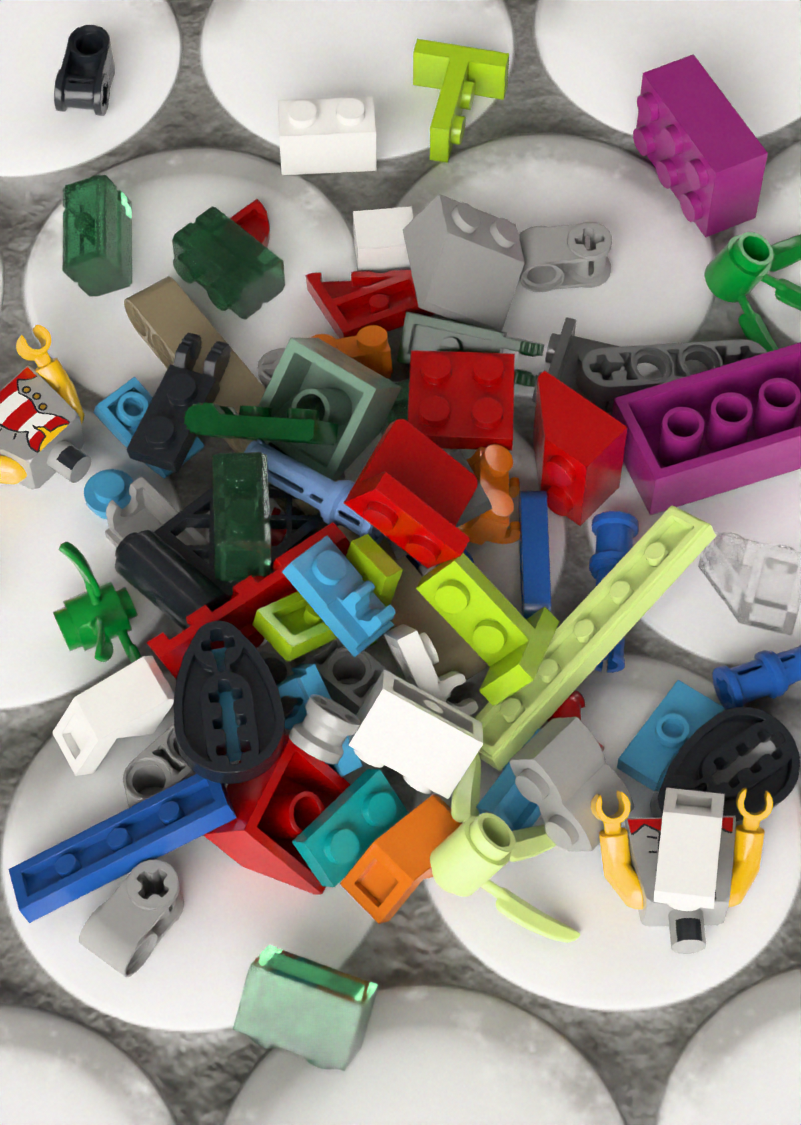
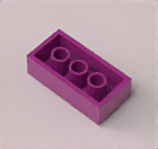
M801 342L614 398L612 417L628 427L623 462L649 515L666 511L671 505L679 507L801 469Z

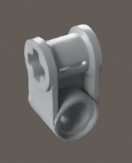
M585 222L577 225L553 227L535 226L519 234L525 262L520 275V281L522 286L529 291L547 292L555 289L593 288L602 285L610 277L611 263L606 255L611 250L612 236L610 231L601 224ZM586 236H590V249L585 247ZM589 261H593L592 274H589Z
M150 859L139 863L132 869L131 873L110 898L92 913L81 930L79 943L127 978L136 973L149 958L156 944L183 912L184 900L179 888L180 882L176 870L162 860ZM165 890L166 895L160 897L159 894ZM151 892L152 895L146 900L145 895Z

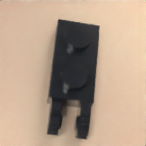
M187 332V335L184 336L176 350L174 365H169L126 449L130 459L175 473L179 472L197 437V434L190 433V430L186 429L187 426L184 424L185 419L183 418L186 414L185 411L193 403H214L220 391L219 383L231 357V346L220 341L214 343L205 359L203 374L192 370L201 353L202 338L200 335Z

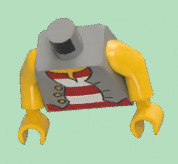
M35 325L33 328V333L41 344L40 349L30 348L22 335H20L16 343L18 354L26 360L35 361L38 367L34 370L27 365L0 390V483L12 485L19 483L30 489L40 488L56 472L70 482L76 483L86 475L91 465V458L80 450L85 442L81 426L85 415L76 388L58 358L51 359L47 350L51 345V335L41 325Z
M743 788L738 793L736 806L741 815H743L742 824L736 826L735 816L722 817L714 909L700 907L693 911L677 910L670 907L667 903L654 902L662 817L627 818L630 812V802L628 797L618 790L616 796L619 808L614 815L606 816L603 813L600 794H596L591 800L593 815L598 820L603 821L604 830L599 832L605 879L626 906L638 909L643 925L648 927L669 926L671 949L674 952L689 954L705 949L704 925L724 923L727 909L741 904L760 870L765 834L764 829L760 827V821L767 818L773 808V799L768 791H765L764 807L757 813L747 812L744 808L747 788ZM625 820V825L623 828L621 827V822Z

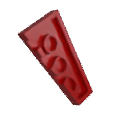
M333 522L276 558L273 564L274 572L267 577H252L250 575L233 586V595L230 601L213 612L206 605L202 606L186 617L187 624L190 627L170 640L162 632L148 641L147 644L175 680H177L183 656L197 630L206 623L212 621L231 623L258 648L265 638L253 626L257 610L297 592V589L282 571L294 559L325 536H328L346 557L350 546L347 537ZM223 641L212 642V650L225 648Z

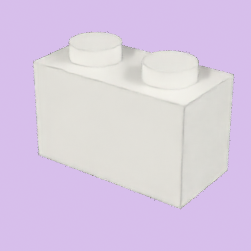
M374 96L278 100L282 175L377 171Z
M383 670L356 714L357 718L361 721L360 727L354 735L349 736V746L354 748L355 754L364 762L378 768L386 765L401 773L404 780L414 789L425 794H432L434 791L449 799L483 745V729L480 721L386 670Z

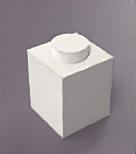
M412 206L353 211V236L357 271L385 273L390 270H411L403 229L413 220Z

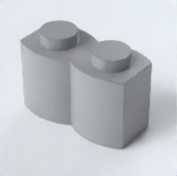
M577 717L552 719L509 760L516 777L515 784L519 792L527 800L539 806L548 837L556 845L567 851H593L600 843L599 832L604 830L603 821L598 820L593 815L591 810V800L596 794L601 795L602 810L606 816L614 815L619 808L616 796L617 790L623 792L628 797L630 812L634 809V803L627 787L617 773L605 762L603 751L596 738Z

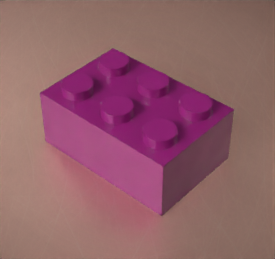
M693 54L644 72L642 75L641 92L637 97L638 117L636 129L633 131L634 143L642 156L647 155L656 168L661 184L666 189L670 188L677 197L686 219L690 222H695L706 238L756 218L768 153Z

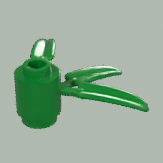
M745 232L742 235H736L730 239L707 265L704 272L706 284L716 297L727 302H739L744 314L739 316L738 323L748 340L760 344L766 352L777 350L778 347L761 316L753 311L746 296L762 281L776 289L775 297L778 301L801 311V287L786 279L780 278L778 280L767 274L769 271L776 272L801 260V234L772 245L762 235L755 232Z
M67 541L60 544L58 550L80 572L87 590L63 601L65 607L53 612L69 651L71 652L80 647H83L84 651L96 647L94 658L100 662H107L111 659L114 650L111 639L118 637L131 663L142 658L138 647L132 643L128 632L132 631L129 620L137 617L138 614L126 587L115 590L111 581L99 586L89 563L80 550Z

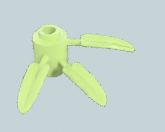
M477 753L452 795V818L462 824L437 846L430 855L432 874L436 883L443 890L463 897L472 895L482 887L497 898L496 908L499 912L524 928L552 940L567 943L575 941L581 935L577 930L547 915L508 889L500 887L490 880L509 860L516 862L534 857L554 848L556 844L548 837L545 825L511 831L501 818L492 813H482L479 816L476 806L480 802L481 761Z

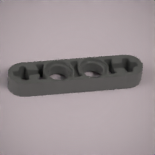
M745 339L597 348L585 354L576 374V384L585 396L593 400L609 401L623 395L693 375L685 366V361L688 360L702 362L710 370L767 352L760 344ZM640 363H650L656 366L661 372L662 378L649 380L639 373L637 365ZM622 366L625 367L624 371H620ZM594 368L600 369V373L592 372ZM602 376H610L609 380H603Z

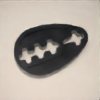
M212 621L204 624L197 630L185 652L176 680L173 708L178 749L185 763L196 774L207 780L223 784L246 782L265 773L276 762L282 752L286 730L279 691L269 667L256 647L233 624L225 621ZM223 641L226 649V657L224 658L226 669L223 672L218 671L216 659H214V654L212 653V642ZM231 692V697L235 700L233 702L235 723L239 726L237 728L238 744L240 751L244 752L241 755V763L230 764L228 756H225L228 749L226 734L221 729L224 725L222 707L220 703H217L220 700L219 693Z
M735 707L718 713L698 728L680 747L660 775L650 802L652 817L663 816L666 788L724 794L723 816H735L736 826L743 822V815H741L736 806V798L738 793L745 787L747 792L744 808L747 812L757 813L763 809L765 791L770 793L773 799V808H775L791 793L799 777L800 756L794 738L778 719L756 708ZM771 741L775 745L776 749L771 755L765 754L750 768L741 769L728 783L721 782L717 784L713 780L712 775L717 769L721 771L728 768L739 756L743 757L752 752L760 742L766 743Z

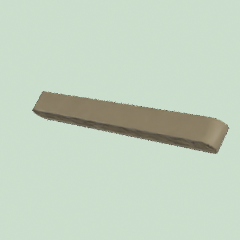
M169 276L124 300L125 311L133 327L167 369L170 364L174 365L176 350L184 336L187 335V332L200 335L202 338L201 353L192 370L203 374L205 359L216 341L227 343L177 282ZM230 348L231 357L219 383L220 391L214 404L234 407L239 414L240 406L242 405L258 406L266 389L233 349ZM224 438L238 456L244 453L247 446L254 441ZM255 475V478L260 482V484H271L270 482ZM273 498L286 514V499ZM292 499V515H316L320 512L300 499ZM341 525L337 526L347 537L349 543L360 537ZM384 538L378 545L403 569L391 602V606L395 609L394 618L391 620L394 626L391 629L405 624L417 630L419 634L425 632L428 635L439 657V662L433 665L438 677L450 671H457L468 680L484 670L486 662L416 589L422 575L406 556L397 560L386 538Z

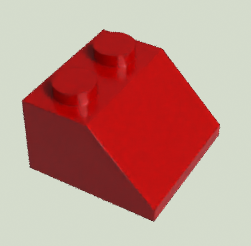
M544 370L537 380L533 430L539 491L547 492V506L553 513L559 516H566L581 526L620 487L628 427Z
M285 735L281 754L265 773L246 782L227 785L226 790L237 818L203 836L240 866L314 895H321L326 887L322 886L292 841L351 784L324 761L309 755L290 740L289 735Z

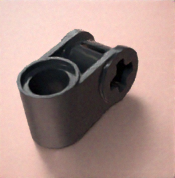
M84 25L71 32L62 66L55 80L54 104L56 111L65 112L67 108L94 110L95 115L98 116L106 114L115 67L110 36L102 27Z

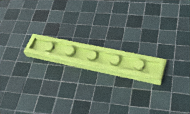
M673 505L667 509L556 629L534 680L495 706L488 702L474 717V719L482 723L483 745L478 751L481 760L498 771H501L508 764L509 760L530 740L537 729L541 728L716 537L711 524Z

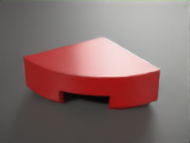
M258 199L221 224L222 236L253 263L263 255L270 240V225L267 211Z

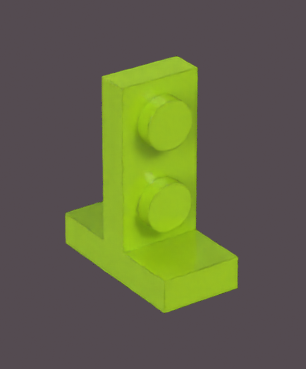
M417 39L413 51V85L441 89L430 126V160L448 163L453 144L461 145L466 117L461 115L463 109L471 110L474 95L504 100L508 87L509 53Z
M366 534L351 541L346 558L360 573L364 582L371 581L374 584L373 593L386 607L392 602L403 569ZM298 591L258 609L253 622V626L286 662L337 639L335 634ZM378 639L374 641L370 646L376 644Z
M464 553L458 558L441 563L421 578L416 589L490 666L479 692L493 706L534 680L559 624L556 617L546 607H543L526 620Z

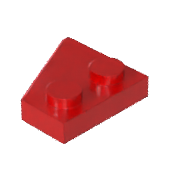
M390 270L385 273L351 272V281L322 282L321 273L305 275L308 292L339 338L357 336L358 332L367 326H379L384 328L386 332L404 326L406 312L409 311L429 316L435 315V313L418 307L411 270Z

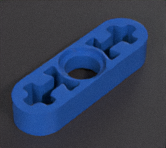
M519 491L521 615L526 620L543 607H546L551 612L546 491Z

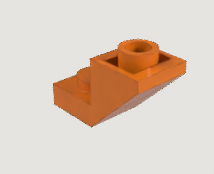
M437 794L431 795L377 838L341 881L340 885L378 924L389 922L422 880L433 877L430 864L432 851L462 823L452 818L451 808Z

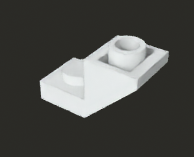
M143 656L77 695L72 700L52 733L75 776L93 774L117 738L153 734L174 704L175 694L153 656Z
M666 788L654 902L667 903L670 907L682 911H693L700 907L714 909L724 794Z

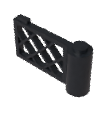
M272 442L268 443L269 446H271V447L275 448L276 450H278V451L282 452L283 454H285L282 450H280V449H279L277 446H275ZM244 453L233 460V468L235 470L156 531L144 530L139 533H130L116 548V572L183 630L190 627L186 621L188 615L204 605L211 612L230 601L233 595V586L250 575L252 577H266L273 571V564L276 558L329 525L323 521L320 512L316 515H292V499L298 498L272 484H254L255 475L241 467ZM225 498H248V515L216 514V505ZM254 498L286 499V515H254ZM186 528H209V545H185L176 536ZM216 528L248 529V546L215 545ZM254 529H286V539L277 546H254ZM203 559H209V564ZM215 560H248L247 570L230 583L215 570Z

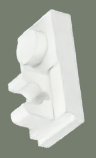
M402 624L384 633L406 682L469 716L477 711V703L471 698L464 699L456 704L449 701L446 702L453 688L466 682L463 674L457 671H450L440 677L437 676L433 665L439 662V657L432 641L425 632L419 634L417 630Z

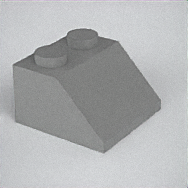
M439 194L403 229L418 307L457 322L502 331L525 263L516 224L511 223L505 218H498L473 208L467 203H461Z

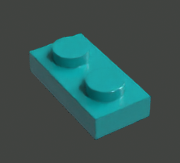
M367 769L305 828L292 843L320 884L325 887H335L345 878L370 845L409 814V812L380 769Z

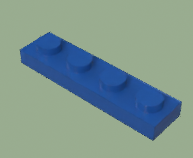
M195 774L8 869L19 911L31 923L131 872L139 863L150 859L155 860L236 819L237 817L225 784L216 783Z

